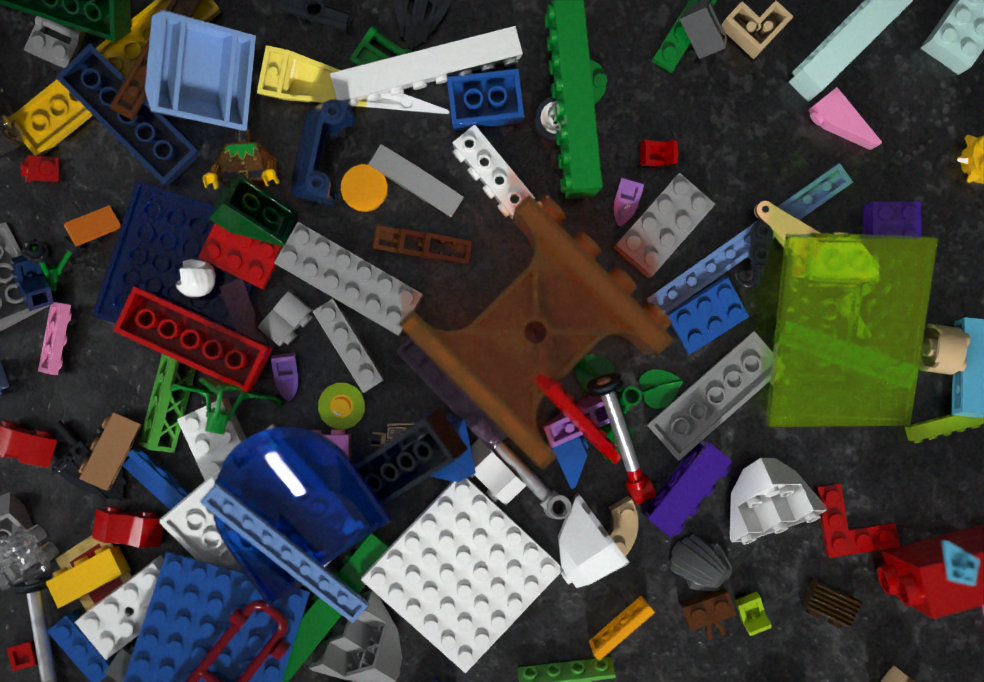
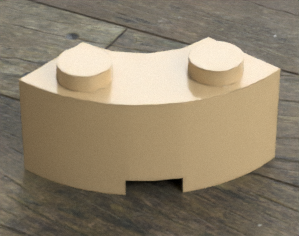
M629 496L608 507L611 520L607 533L624 556L633 547L638 532L637 510Z

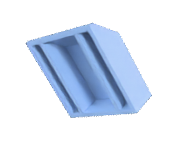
M163 10L153 15L145 92L150 110L246 131L256 35Z

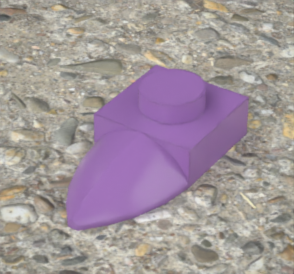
M626 177L621 178L614 201V216L618 226L625 224L635 213L645 183Z
M296 354L272 355L271 363L276 387L287 401H291L298 387L299 374Z

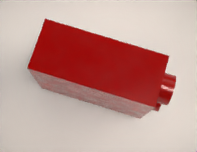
M984 524L882 550L885 565L877 569L880 585L886 595H893L901 600L905 606H912L932 619L984 606ZM943 540L950 542L980 560L975 586L947 580Z

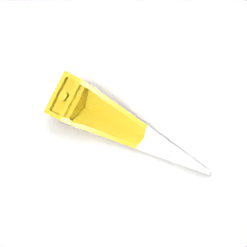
M266 45L257 93L290 101L323 103L331 99L337 100L330 73L341 70L290 50ZM390 93L381 95V99L371 102L363 99L359 100L358 104L355 105L440 114L449 113L447 109L403 93L390 96Z

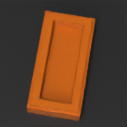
M110 205L64 223V227L75 246L121 228Z

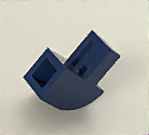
M24 255L11 258L13 278L29 311L54 304L50 285L43 276L40 265L30 262Z

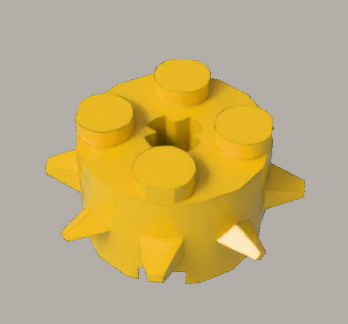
M966 135L964 138L967 147L962 151L957 161L961 162L963 172L968 173L966 180L968 183L974 181L984 184V135L978 138Z

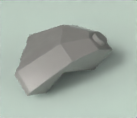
M372 589L359 593L360 596L369 602V606L354 623H351L343 615L331 628L333 630L327 640L322 639L315 648L309 669L350 682H396L403 659L398 629L380 597Z

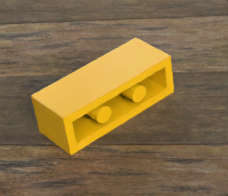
M109 545L101 547L94 551L96 556L90 559L88 556H85L73 562L75 567L69 570L67 567H64L53 573L54 578L47 581L46 584L58 608L70 604L131 571L119 545L112 548Z

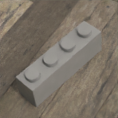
M331 299L312 311L363 393L368 392L386 380L337 300Z

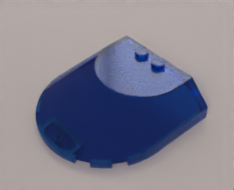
M300 427L270 428L243 440L223 461V466L214 484L217 481L323 566L393 519L353 462L336 443L320 433ZM215 514L213 515L222 541L267 606L272 605L300 583V581Z

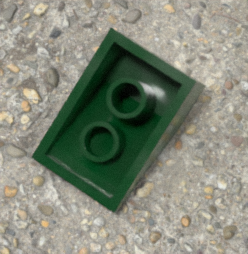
M237 172L224 186L209 219L230 233L283 247L287 242L298 212Z

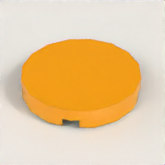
M360 164L352 167L345 173L341 181V193L343 199L350 207L357 211L369 212L376 210L385 201L388 194V184L383 174L369 165Z

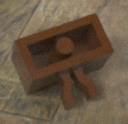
M724 587L718 591H708L678 601L685 624L690 631L705 626V634L708 640L713 639L711 624L718 628L722 636L726 633L719 621L737 616L730 594Z

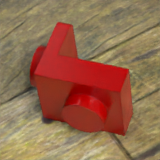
M644 140L640 142V165L667 167L678 163L679 151L677 140L667 142Z
M28 155L25 158V162L21 161V176H25V182H58L59 158Z

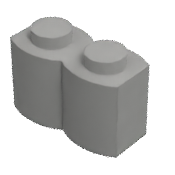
M288 291L264 318L258 328L277 345H289L297 336L295 333L300 325L302 327L306 326L311 320L312 316L310 313L313 310L294 293Z

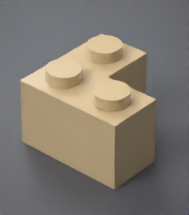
M742 1L724 20L722 27L733 41L755 59L793 18V15L778 1H775L759 17Z

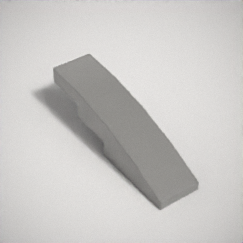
M382 144L378 146L368 162L369 166L449 217L453 216L464 198L441 181Z

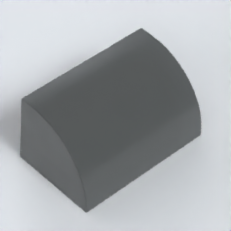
M700 0L683 12L680 16V21L699 59L726 48L727 35L710 0Z

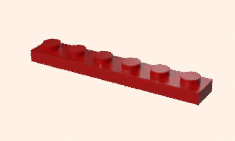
M539 372L533 381L599 452L616 464L622 458L616 451L618 446L612 440L606 438L607 434L598 426L594 427L597 423L587 414L583 415L586 411L575 401L572 403L574 398L566 390H560L562 384L553 376L546 378Z

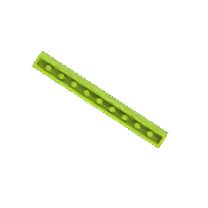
M950 414L904 427L908 441L920 443L926 438L931 440L938 438V435H951L953 431L963 432L969 427L971 429L979 428L981 424H984V417L975 418Z

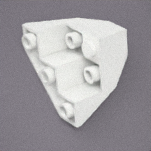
M760 458L743 469L731 492L730 540L731 542L749 544L758 537L773 532L775 534L784 532L788 527L805 521L807 523L816 521L820 518L819 514L825 512L827 508L795 470L776 458Z

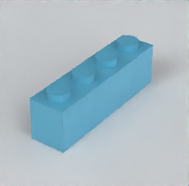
M964 317L954 322V327L960 328L964 333L970 335V344L967 347V365L965 370L953 374L952 415L982 418L984 417V319Z

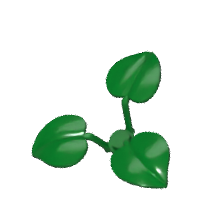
M578 355L576 357L575 376L580 387L587 393H589L590 389L586 388V385L593 378L607 373H614L613 364L604 356ZM649 370L643 373L638 380L642 391L634 386L625 389L621 387L617 390L619 392V402L624 406L622 410L623 417L630 407L637 405L641 401L642 395H644L645 403L650 407L660 409L668 406L674 400L683 380L664 370ZM608 423L599 427L607 434L606 438H609L617 445L611 424ZM626 425L633 443V430L629 425ZM604 456L608 463H613L606 456Z
M200 378L199 381L210 389L182 383L173 384L170 388V392L183 389L198 392L204 396L207 408L205 431L216 434H225L227 421L232 420L234 412L243 399H268L279 407L282 404L281 400L274 396L261 392L241 391L242 388L235 384L223 381L218 382L208 378ZM240 390L239 397L230 412L226 414L227 409L220 408L223 391ZM218 393L216 407H212L211 411L210 394Z

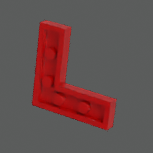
M841 483L815 486L816 495L827 508L825 512L819 515L825 552L828 558L899 547L896 523L894 522L848 529Z

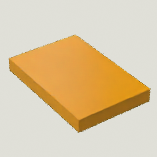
M643 595L637 598L589 640L592 652L599 661L655 613Z

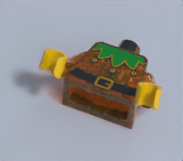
M237 130L236 143L225 144L224 149L219 152L209 173L203 176L204 187L207 188L210 183H213L214 189H219L218 180L226 185L237 172L255 184H265L268 186L272 179L275 180L276 184L280 182L277 177V163L268 149L263 148L258 142H250L249 130Z

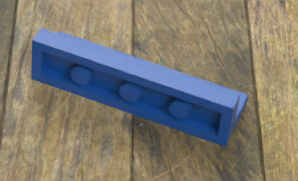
M142 447L132 449L127 454L130 458L122 466L170 510L190 494L180 482Z

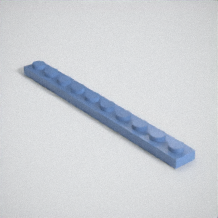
M839 163L777 207L800 220L849 186L853 181ZM753 224L645 299L657 317L660 319L667 312L686 301L749 256L750 233Z

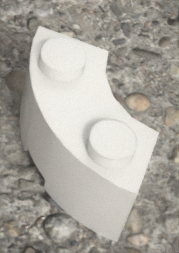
M480 438L471 446L476 473L470 477L476 476L488 488L486 493L495 502L499 499L503 504L507 505L526 485Z

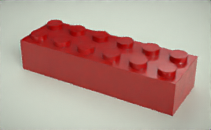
M133 286L113 329L114 332L216 379L235 384L245 392H252L273 349L144 288Z

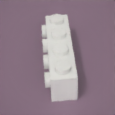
M473 125L453 142L455 149L452 151L460 162L465 161L470 167L467 169L470 175L475 180H481L485 185L482 189L490 199L495 197L499 202L497 207L505 217L509 215L514 219L535 201V197L476 125Z

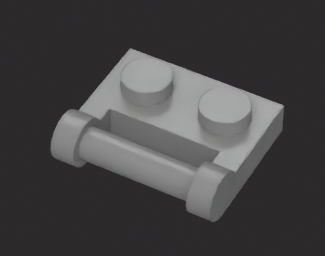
M36 16L34 28L23 50L64 69L78 55L86 34L83 31ZM48 27L70 37V45L44 34L46 28Z

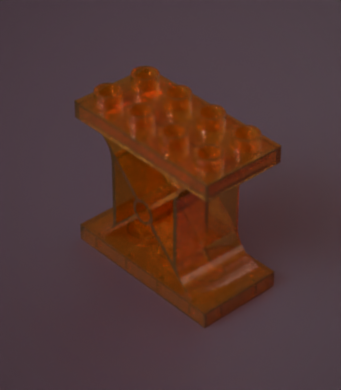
M528 195L514 209L512 222L527 237L532 250L530 266L472 324L462 330L442 331L430 326L414 310L407 314L398 325L544 470L557 457V454L542 439L536 425L537 406L545 395L533 381L539 372L546 378L553 376L559 381L594 345L607 335L620 336L631 341L644 355L660 354L674 339L665 331L672 324V321L662 309L653 302L641 307L630 296L637 286L625 272L615 267L607 273L594 260L601 253V250L588 235L580 231L572 238L561 227L563 224L562 220L566 215L552 199L545 195L537 203ZM535 324L541 328L543 336L539 343H531L526 339L524 329L527 325Z

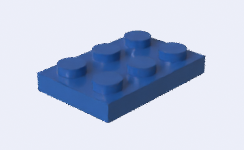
M726 276L665 314L689 355L749 317L729 278Z

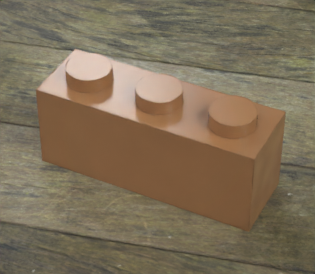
M113 412L112 416L107 415L101 426L104 429L101 437H96L91 445L90 450L93 453L90 459H85L79 469V472L82 473L80 479L106 491L110 490L143 424Z

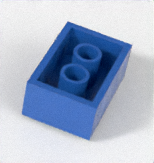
M519 69L447 77L453 131L470 129L473 125H476L477 128L523 123L524 111Z

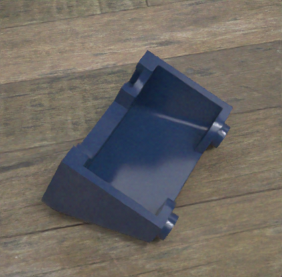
M331 99L307 111L291 181V191L297 198L336 207L338 195L330 190V179L325 173L320 172L327 135L339 136L340 131L344 127H353L355 114L348 102Z

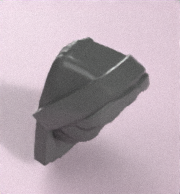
M697 534L685 537L673 547L670 569L672 572L685 578L690 589L718 591L725 585L732 573L731 564L718 544H708Z

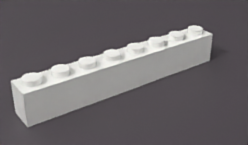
M513 26L330 73L337 100L346 101L352 107L357 105L359 100L367 99V102L381 99L383 94L390 93V96L404 93L406 88L413 87V90L427 87L429 82L436 81V84L447 82V77L473 74L472 71L479 69L482 72L495 69V65L504 63V66L514 65L518 63V59L521 58L523 53L516 27Z

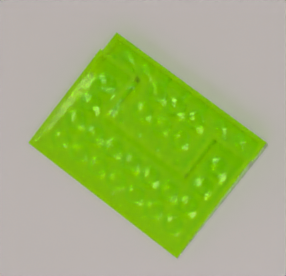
M809 233V235L786 234L766 418L769 427L910 426L938 238Z

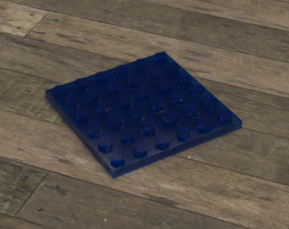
M136 181L92 316L117 323L133 286L144 288L239 332L254 287L253 284L210 264L216 274L215 284L211 292L202 297L189 298L179 292L176 287V283L181 280L180 268H184L183 261L190 259L204 261L198 258L215 224V222L209 219L215 206Z

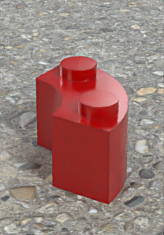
M2 420V423H0V457L18 458V462L49 468L57 440L49 435L50 432L41 429L30 431L18 427V423L14 421Z
M111 505L107 506L106 509H96L92 538L103 543L125 544L138 548L160 547L163 526L159 523L161 517L155 516L156 512L142 510L141 513L122 511V507Z

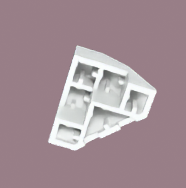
M577 492L571 501V512L564 519L558 535L560 564L563 568L561 575L568 584L573 583L576 588L592 584L629 563Z

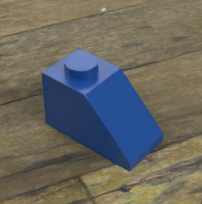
M583 435L552 448L571 489L576 487L587 458L585 450L589 447Z

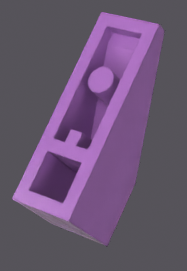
M588 395L576 402L586 411L583 415L587 414L597 423L594 427H601L610 423L601 396ZM563 412L543 425L551 448L583 435Z

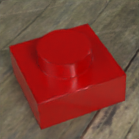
M34 640L7 648L12 671L38 664Z

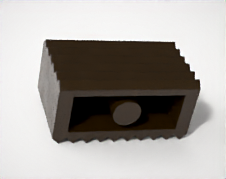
M812 578L801 604L807 608L806 612L816 618H820L823 615L829 618L828 623L841 629L842 625L849 628L852 627L862 602L849 594Z

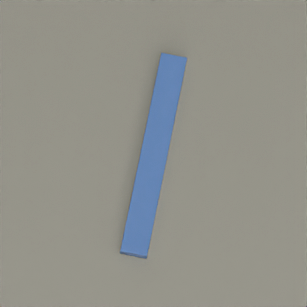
M218 481L200 500L202 505L351 623H354L369 606L367 600Z

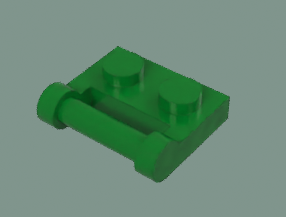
M371 26L350 57V61L357 66L390 58L370 45L374 40L398 56L413 51L407 47L405 49L381 34L378 28Z

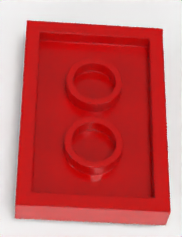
M215 223L198 258L264 290L276 266L274 262L283 247L230 233Z

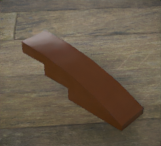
M376 225L371 249L468 265L472 241L428 232L422 233Z

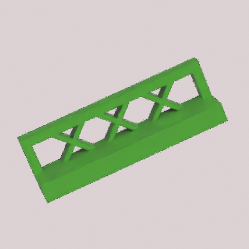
M164 354L161 356L139 445L148 450L175 453L181 430L177 419L185 414L190 391L182 389V396L174 401L170 388L173 384H184V382L185 384L192 385L196 369L189 366L188 373L180 378L177 371L179 364L182 362ZM174 408L177 413L176 419L168 424L165 420L166 413ZM168 431L171 436L169 446L158 445L160 436Z

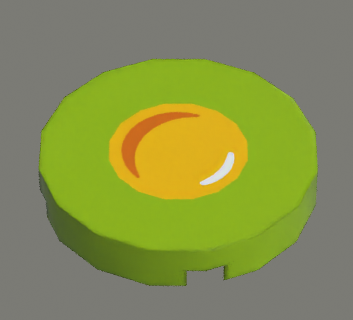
M335 383L328 386L322 392L318 401V411L321 419L328 426L335 429H348L355 426L363 418L366 404L363 393L356 386L349 383Z

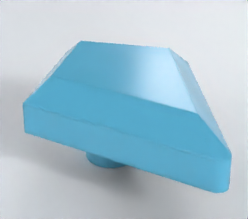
M943 540L947 580L975 586L980 560L950 542Z

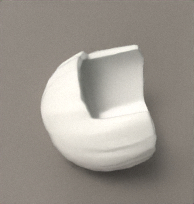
M190 259L183 261L184 268H180L181 280L176 283L179 292L189 298L202 297L211 292L215 284L216 274L214 268L209 263L201 260Z

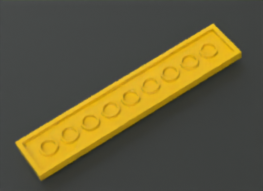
M155 0L131 19V32L116 42L106 39L97 47L126 77L150 38L152 16L162 10L165 11L171 0ZM202 0L192 18L209 23L222 11L213 0ZM56 79L6 121L34 156H43L92 117L93 114Z

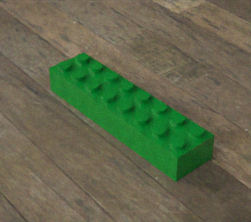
M552 0L551 4L547 6L544 23L545 28H549L550 36H547V50L551 51L552 60H549V73L554 75V83L551 84L552 98H556L557 105L553 109L554 121L558 122L559 131H556V144L561 146V154L558 155L559 169H563L564 177L560 179L561 192H565L566 199L594 197L602 188L584 0Z

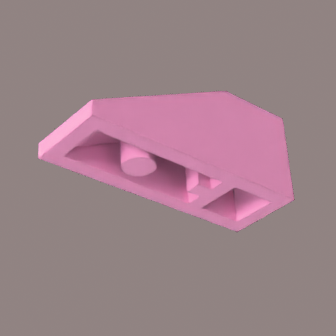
M838 87L808 110L812 121L816 125H820L823 129L871 150L882 143Z

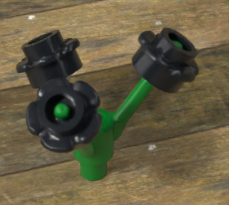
M64 237L65 241L62 246L67 251L58 266H47L44 261L49 256L48 245L45 242H38L37 239H33L23 244L24 249L21 250V253L30 262L40 265L43 276L50 285L51 292L57 290L56 282L59 281L58 275L61 274L71 254L80 255L82 250H86L83 244L75 246L71 237Z

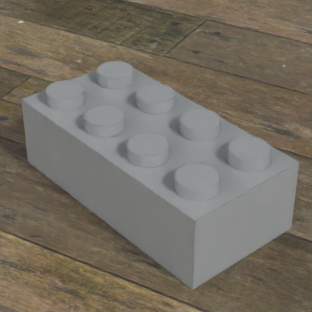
M679 173L613 248L647 278H650L714 207L715 203Z

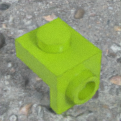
M757 592L735 600L741 622L750 636L772 628L771 622L765 614L761 597Z

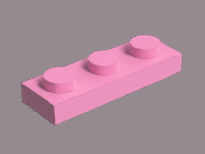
M53 302L54 304H50L38 371L58 375L63 363V346L67 342L66 330L67 324L71 319V305Z

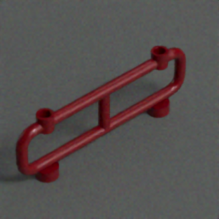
M257 599L251 601L242 610L237 607L228 619L232 622L231 625L185 682H198L200 678L207 682H225L208 668L238 630L246 623L250 615L255 610L261 609L278 622V628L236 681L249 682L269 655L280 660L291 644L283 638L288 630L287 617L281 610L266 600Z

